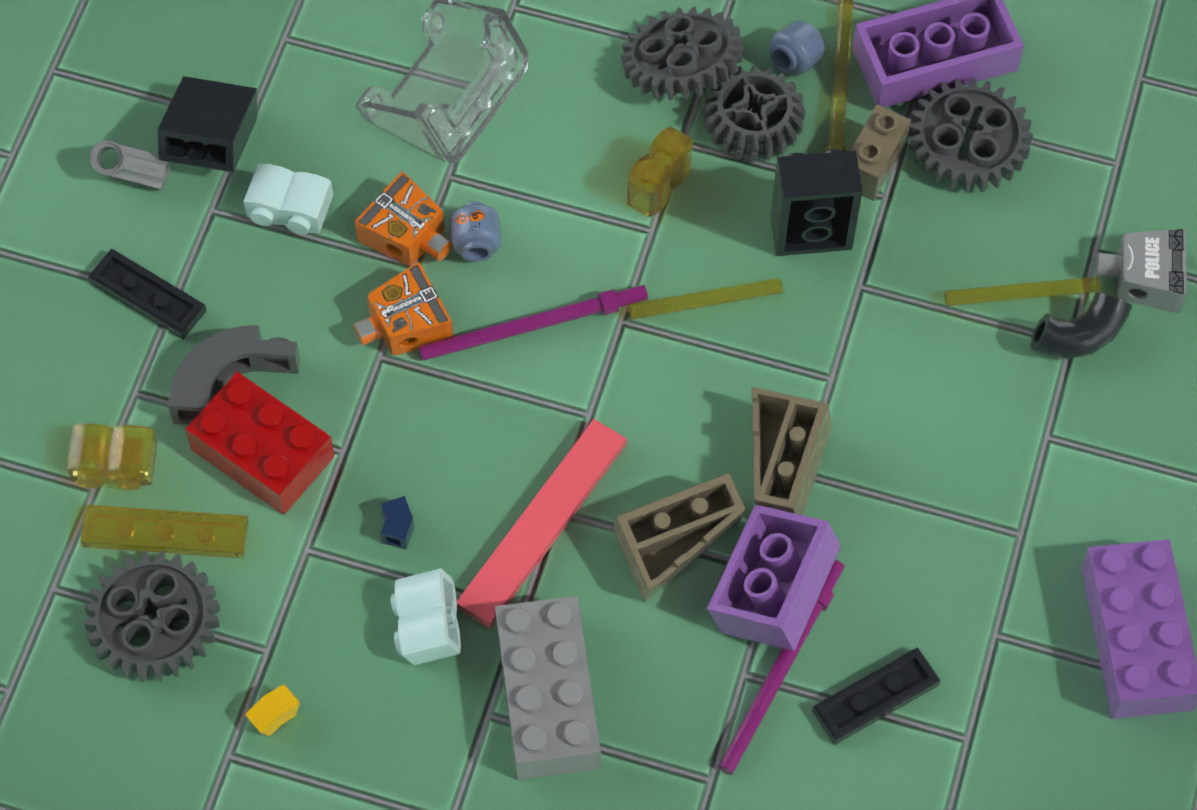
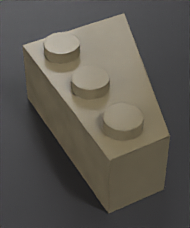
M751 387L755 504L803 515L832 429L829 404Z
M730 473L616 517L613 531L644 603L741 521L746 509Z

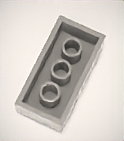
M578 596L495 606L497 634L517 780L599 770L601 768V750Z

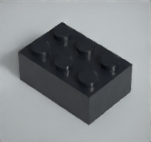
M833 149L825 153L806 155L803 153H791L786 156L777 157L770 213L776 256L852 250L863 192L856 150L843 151Z

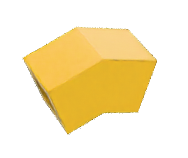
M283 684L264 695L245 715L260 733L271 736L282 724L296 716L300 702Z

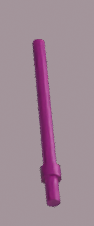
M645 285L619 292L611 289L598 293V297L423 344L418 346L421 359L425 361L601 312L604 316L620 311L619 307L648 300Z
M835 560L795 652L781 649L718 765L722 772L733 775L820 612L826 611L834 597L832 590L845 568L844 564L840 561Z

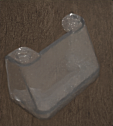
M434 0L422 18V31L429 43L427 48L392 94L385 87L374 85L362 94L355 106L368 123L438 160L456 163L465 156L527 70L529 59L527 49L504 9L457 0Z

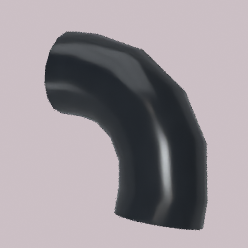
M1096 292L1087 311L1078 318L1065 320L1045 314L1034 330L1030 344L1031 349L1043 355L1063 359L1091 355L1115 339L1129 317L1132 305L1114 296Z

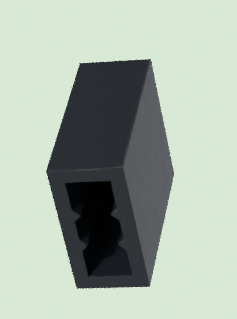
M183 76L158 127L159 160L234 173L257 121V88Z

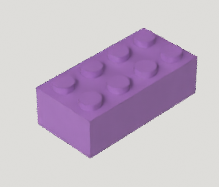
M942 0L861 22L855 26L852 51L875 104L884 108L925 97L930 89L939 93L942 82L947 84L950 89H953L955 80L958 78L964 86L969 84L971 78H975V81L979 82L1018 71L1024 44L1003 0Z
M1170 539L1089 547L1081 569L1111 719L1193 711L1197 705V662Z

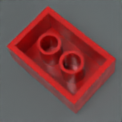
M238 371L185 429L190 448L193 452L283 515L286 514L335 457L332 439L329 434Z

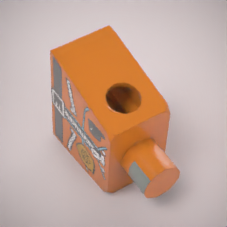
M402 171L354 221L357 241L407 266L413 265L424 252L437 261H442L452 248L451 241L441 235L445 229L442 209Z
M420 262L371 291L367 296L371 317L353 324L356 336L362 346L383 338L392 355H400L418 350L420 345L453 337L452 320Z

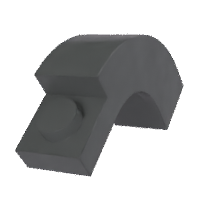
M259 325L230 328L208 337L191 350L175 373L168 402L173 424H190L237 371L241 374L248 372L299 374L300 356L297 342H291L280 337L262 340Z

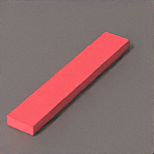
M595 419L591 421L457 600V609L491 629L496 622L495 606L508 605L625 448L627 438Z

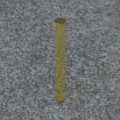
M1096 276L946 290L944 298L946 306L1092 293L1101 291L1100 277Z
M775 278L628 304L627 309L629 319L633 320L783 293L781 279Z

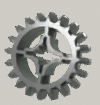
M754 64L750 72H745L739 66L735 76L728 73V82L716 81L717 89H711L706 94L703 118L707 134H712L711 140L713 145L722 144L724 155L731 151H736L738 161L744 155H750L753 163L757 160L758 155H763L770 161L773 157V151L783 156L787 146H794L797 141V135H800L803 131L804 122L802 121L805 119L806 111L803 106L802 93L796 92L795 82L785 83L786 77L784 72L773 76L770 66L764 72H759ZM741 98L740 102L732 104V108L726 109L732 102ZM783 117L777 125L767 129L768 125L775 123L776 119Z

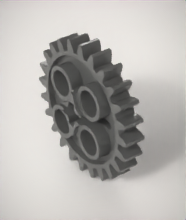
M679 7L675 15L670 16L668 12L663 11L662 19L660 20L649 17V26L638 24V34H628L629 43L622 45L624 53L621 54L626 79L631 80L633 88L640 86L642 94L653 90V95L656 99L663 93H667L668 99L672 100L677 93H682L684 99H688L692 91L702 96L704 87L708 86L716 90L717 80L728 82V72L737 73V63L743 62L742 52H744L739 27H734L733 19L731 18L724 20L722 12L712 16L710 8H707L699 14L696 7H692L688 13H683Z
M958 78L955 80L953 89H950L947 84L942 82L939 94L932 89L928 90L926 100L919 99L917 109L912 111L908 134L911 137L909 150H916L915 163L926 161L923 173L927 174L935 170L937 172L935 182L939 183L946 177L950 179L949 189L952 190L958 182L963 183L965 192H969L971 184H977L980 191L984 192L988 181L996 188L1000 187L1002 177L1011 181L1014 171H1021L1024 159H1028L1033 134L1029 132L1031 120L1024 119L1025 107L1014 109L1016 96L1004 99L1003 93L1005 88L1001 87L997 91L992 92L990 91V81H987L982 88H979L975 78H971L969 86L966 87L963 86ZM980 109L982 112L979 116L976 130L973 133L966 158L960 161L958 157L962 151L964 139L967 137L975 110ZM952 113H960L962 114V116L954 115ZM988 124H996L999 127H992ZM940 143H949L952 146H944ZM977 154H984L988 156V158L980 157Z
M143 551L140 563H135L130 556H126L127 568L122 570L113 563L111 565L114 574L112 578L103 575L98 577L103 590L90 589L89 591L92 600L96 602L85 604L84 607L87 615L91 617L84 620L86 630L92 632L87 636L91 647L98 646L95 652L99 660L108 658L107 665L109 670L114 671L122 665L121 671L126 679L132 675L134 670H137L141 682H145L149 672H154L158 682H161L164 670L167 669L175 677H178L179 664L184 663L192 669L194 668L191 658L193 654L201 657L207 655L202 642H215L214 634L209 630L220 627L218 617L213 615L220 612L218 601L212 600L217 596L213 585L206 586L209 581L205 572L196 575L197 568L193 561L182 568L183 562L179 554L173 557L170 563L167 562L164 551L159 552L156 561H150L146 551ZM162 586L174 587L172 592L167 595L159 596L155 594ZM131 601L135 603L128 611L121 612L116 610L123 602ZM182 601L187 602L186 605H180ZM155 612L157 618L150 620L147 615ZM184 620L189 622L183 630H170L171 625L176 621ZM120 626L125 627L123 631H118V628ZM147 636L150 638L147 644L141 647L131 646L132 641L137 637Z

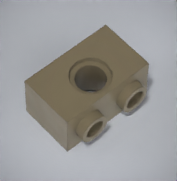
M878 104L875 106L850 150H856L863 190L862 196L875 201L907 144L911 119Z

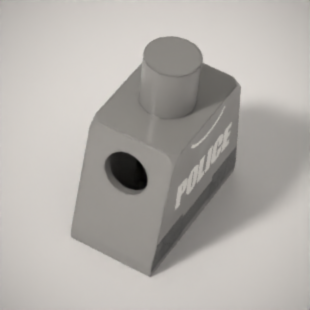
M1186 229L1124 234L1117 254L1097 253L1095 276L1117 278V297L1123 301L1179 313L1187 294Z

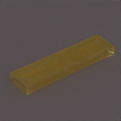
M86 504L80 542L82 547L158 553L164 551V553L244 558L249 519L245 515Z

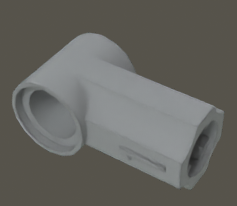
M105 140L96 144L90 154L93 168L107 177H114L163 190L167 181L170 162L159 160V156L156 153ZM109 149H116L119 154L117 166L112 169H105L101 163L103 153Z

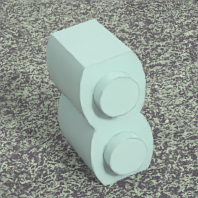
M258 164L243 204L246 216L258 225H285L296 234L306 235L308 233H320L334 194L331 180L322 176L306 172H293L272 164Z
M440 568L396 580L395 593L391 595V607L395 616L399 618L398 631L394 633V643L399 655L406 658L413 665H418L460 654L461 641L456 618L457 600L453 579Z

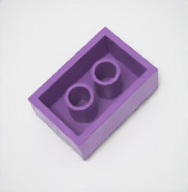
M754 505L707 608L721 633L795 652L841 547L829 522Z

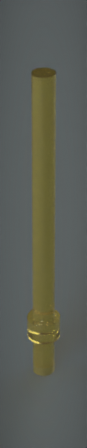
M839 0L828 144L824 147V153L833 149L847 151L843 141L854 0Z

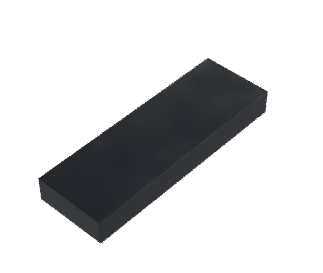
M112 248L88 276L89 282L183 340L207 311L205 304Z
M917 647L814 705L812 712L832 743L836 745L938 687L941 680Z

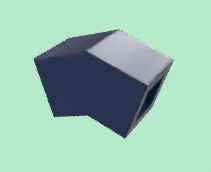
M402 496L381 503L382 515L385 521L381 531V538L383 544L406 550L414 529V523L406 498Z

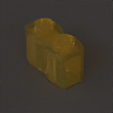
M671 126L662 130L655 137L649 154L636 161L629 172L627 204L648 217L657 214L664 208L669 200L670 190L681 185L690 173L693 139Z
M101 424L73 425L67 471L71 480L84 488H98L101 484L115 483L122 489L137 490L141 486L151 485L158 442L153 428L135 425L115 427Z

